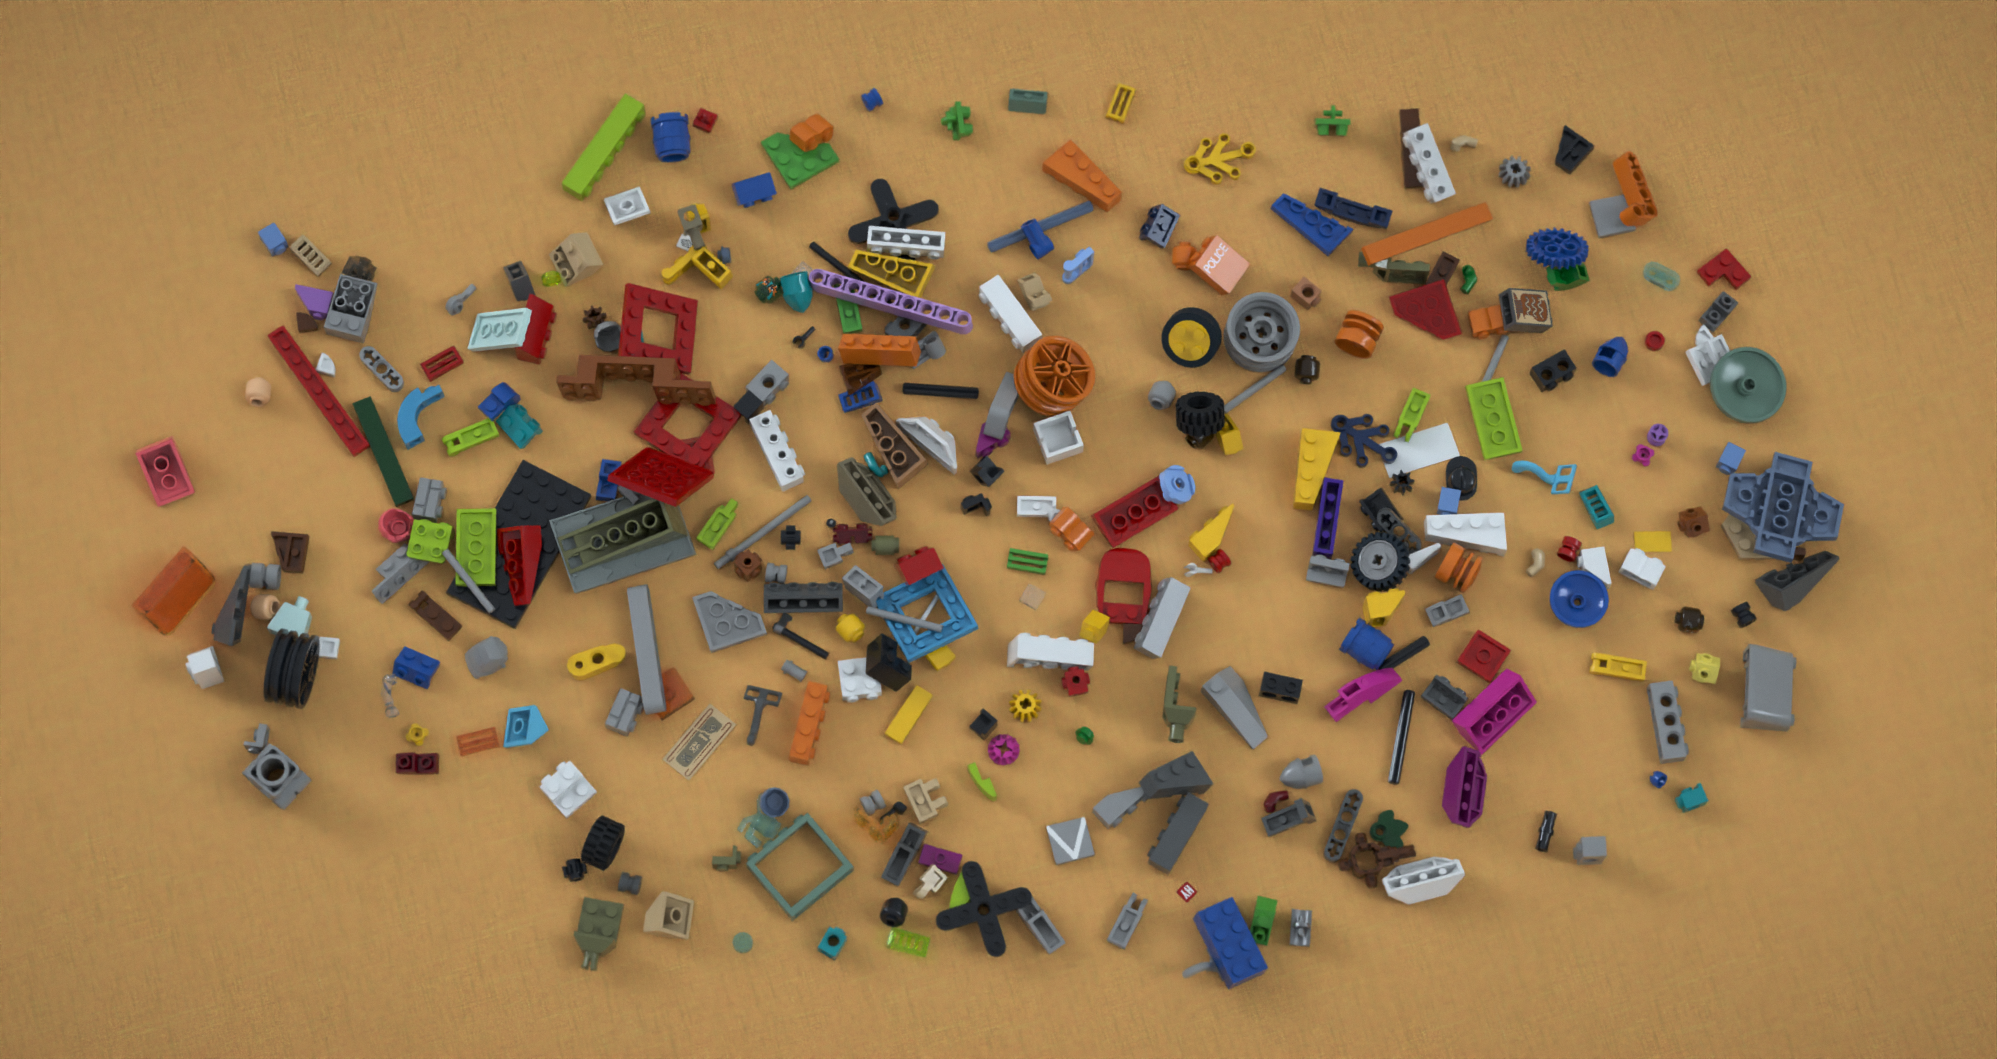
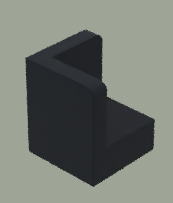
M748 390L734 405V409L744 416L745 422L749 424V419L757 416L764 409L763 402Z
M984 456L970 472L981 485L990 487L1004 473L1003 468L996 467L988 456Z
M982 708L980 715L969 728L985 740L997 727L998 720Z

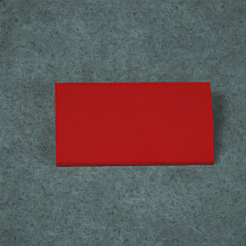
M1157 476L1091 515L1107 542L1114 548L1179 508L1176 503L1168 502L1164 499L1160 479Z

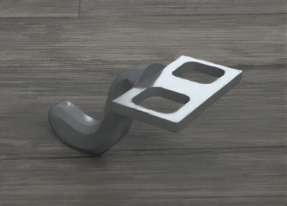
M751 685L747 686L743 699L754 701L755 703L747 745L753 746L756 742L764 707L766 705L778 707L782 692ZM749 690L759 692V696L752 697L748 696L747 693ZM767 695L778 696V701L767 700Z

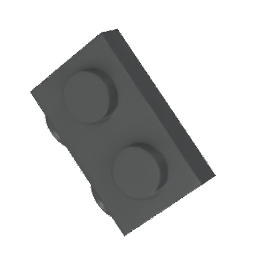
M1438 675L1434 677L1433 681L1421 695L1423 700L1451 720L1455 718L1468 699L1462 689L1453 687L1447 678Z

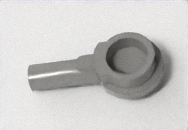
M470 284L462 294L454 295L447 301L445 308L450 315H456L462 311L463 302L476 290L473 284Z

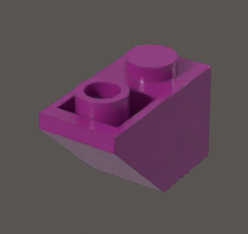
M986 422L982 424L976 447L977 459L982 456H989L993 449L998 446L1002 448L1009 443L1011 433L1007 427L1003 439L1000 440L983 434Z

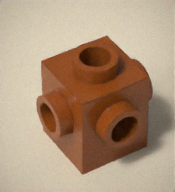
M1701 506L1679 512L1680 520L1677 522L1679 530L1684 532L1688 538L1697 537L1702 533L1710 531L1708 514Z
M749 549L745 553L742 551L735 557L734 571L740 578H744L748 582L751 579H755L761 573L762 559L756 552L752 554Z

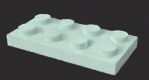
M519 308L477 313L467 349L476 352L522 347L532 310Z

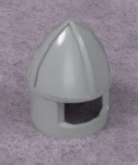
M1310 755L1302 760L1296 758L1290 762L1282 771L1279 778L1280 781L1286 786L1295 789H1306L1307 787L1323 783V773L1317 756Z

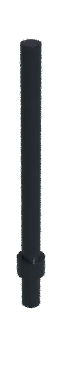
M814 241L809 245L810 249L846 277L865 282ZM871 294L873 298L877 296L876 294ZM888 300L886 302L888 304H892L891 300Z

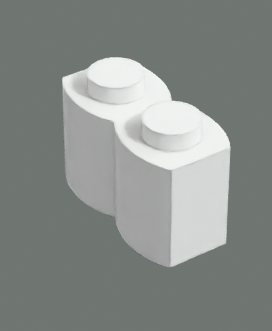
M1631 548L1618 572L1653 590L1666 566L1663 565L1660 559L1655 557L1649 558L1645 555L1644 551L1638 548Z

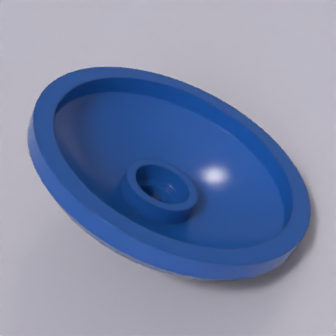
M1575 570L1561 575L1555 581L1550 591V606L1555 616L1564 624L1575 628H1585L1597 623L1604 616L1609 603L1608 592L1603 582L1597 576L1587 571ZM1574 600L1580 601V605H1575Z

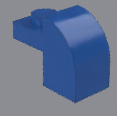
M502 382L491 390V394L478 406V409L493 421L509 405L517 404L521 398L506 382Z

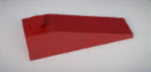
M523 525L497 529L498 550L505 560L503 567L504 571L509 574L510 581L508 585L514 606L531 604L542 547L541 525Z

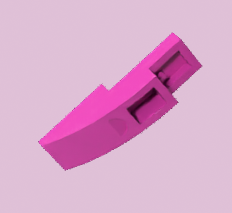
M1392 667L1373 671L1356 678L1338 689L1337 691L1340 695L1324 707L1335 722H1337L1366 700L1373 703L1403 680Z

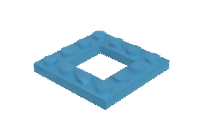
M945 567L911 585L906 586L905 583H902L884 592L883 600L879 597L876 600L878 609L905 615L901 607L935 591L949 615L950 620L941 624L943 625L941 633L927 630L917 636L911 625L883 618L908 663L979 629Z

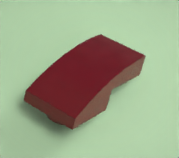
M397 753L396 773L411 775L439 774V754Z

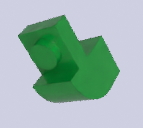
M1581 263V265L1576 264L1575 268L1569 266L1568 269L1561 267V270L1556 266L1553 269L1550 266L1546 267L1547 280L1551 286H1554L1555 291L1572 289L1590 281L1585 263Z

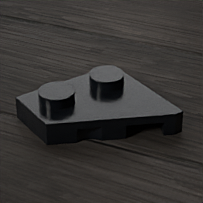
M1565 125L1555 165L1571 175L1592 152L1594 145Z

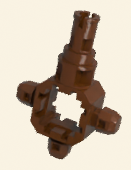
M1362 832L1355 835L1357 846H1354L1350 851L1349 860L1347 858L1340 860L1338 866L1340 871H1349L1351 868L1353 875L1358 879L1366 878V886L1370 889L1377 887L1378 882L1375 875H1379L1383 867L1394 865V862H1399V859L1416 857V851L1414 850V844L1396 848V846L1391 847L1390 845L1379 847L1374 842L1367 843V837ZM1365 851H1373L1377 863L1376 868L1360 870L1355 855Z

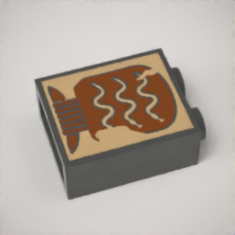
M1508 288L1499 294L1504 331L1543 333L1553 327L1547 291Z

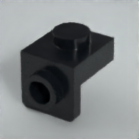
M982 493L974 497L970 495L961 502V510L964 515L981 507L986 517L990 515L991 503L988 498H984Z

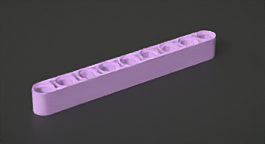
M814 269L809 274L811 287L818 293L959 334H968L973 328L971 315L960 309L822 269ZM818 278L823 279L819 283L814 282ZM834 284H840L838 288L832 287ZM853 289L859 290L857 293L850 292ZM871 294L877 295L875 298H868ZM888 300H895L892 304L886 303ZM907 305H913L911 309L905 308ZM925 310L931 311L929 314H923ZM944 315L950 316L946 320L941 319ZM961 321H968L965 325L959 324Z

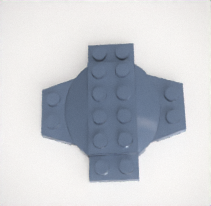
M1775 452L1771 468L1765 470L1759 476H1756L1755 473L1730 474L1722 510L1749 526L1756 540L1753 553L1792 563L1796 546L1806 541H1836L1844 504L1824 492L1819 493L1813 486L1814 482L1810 479L1813 462Z

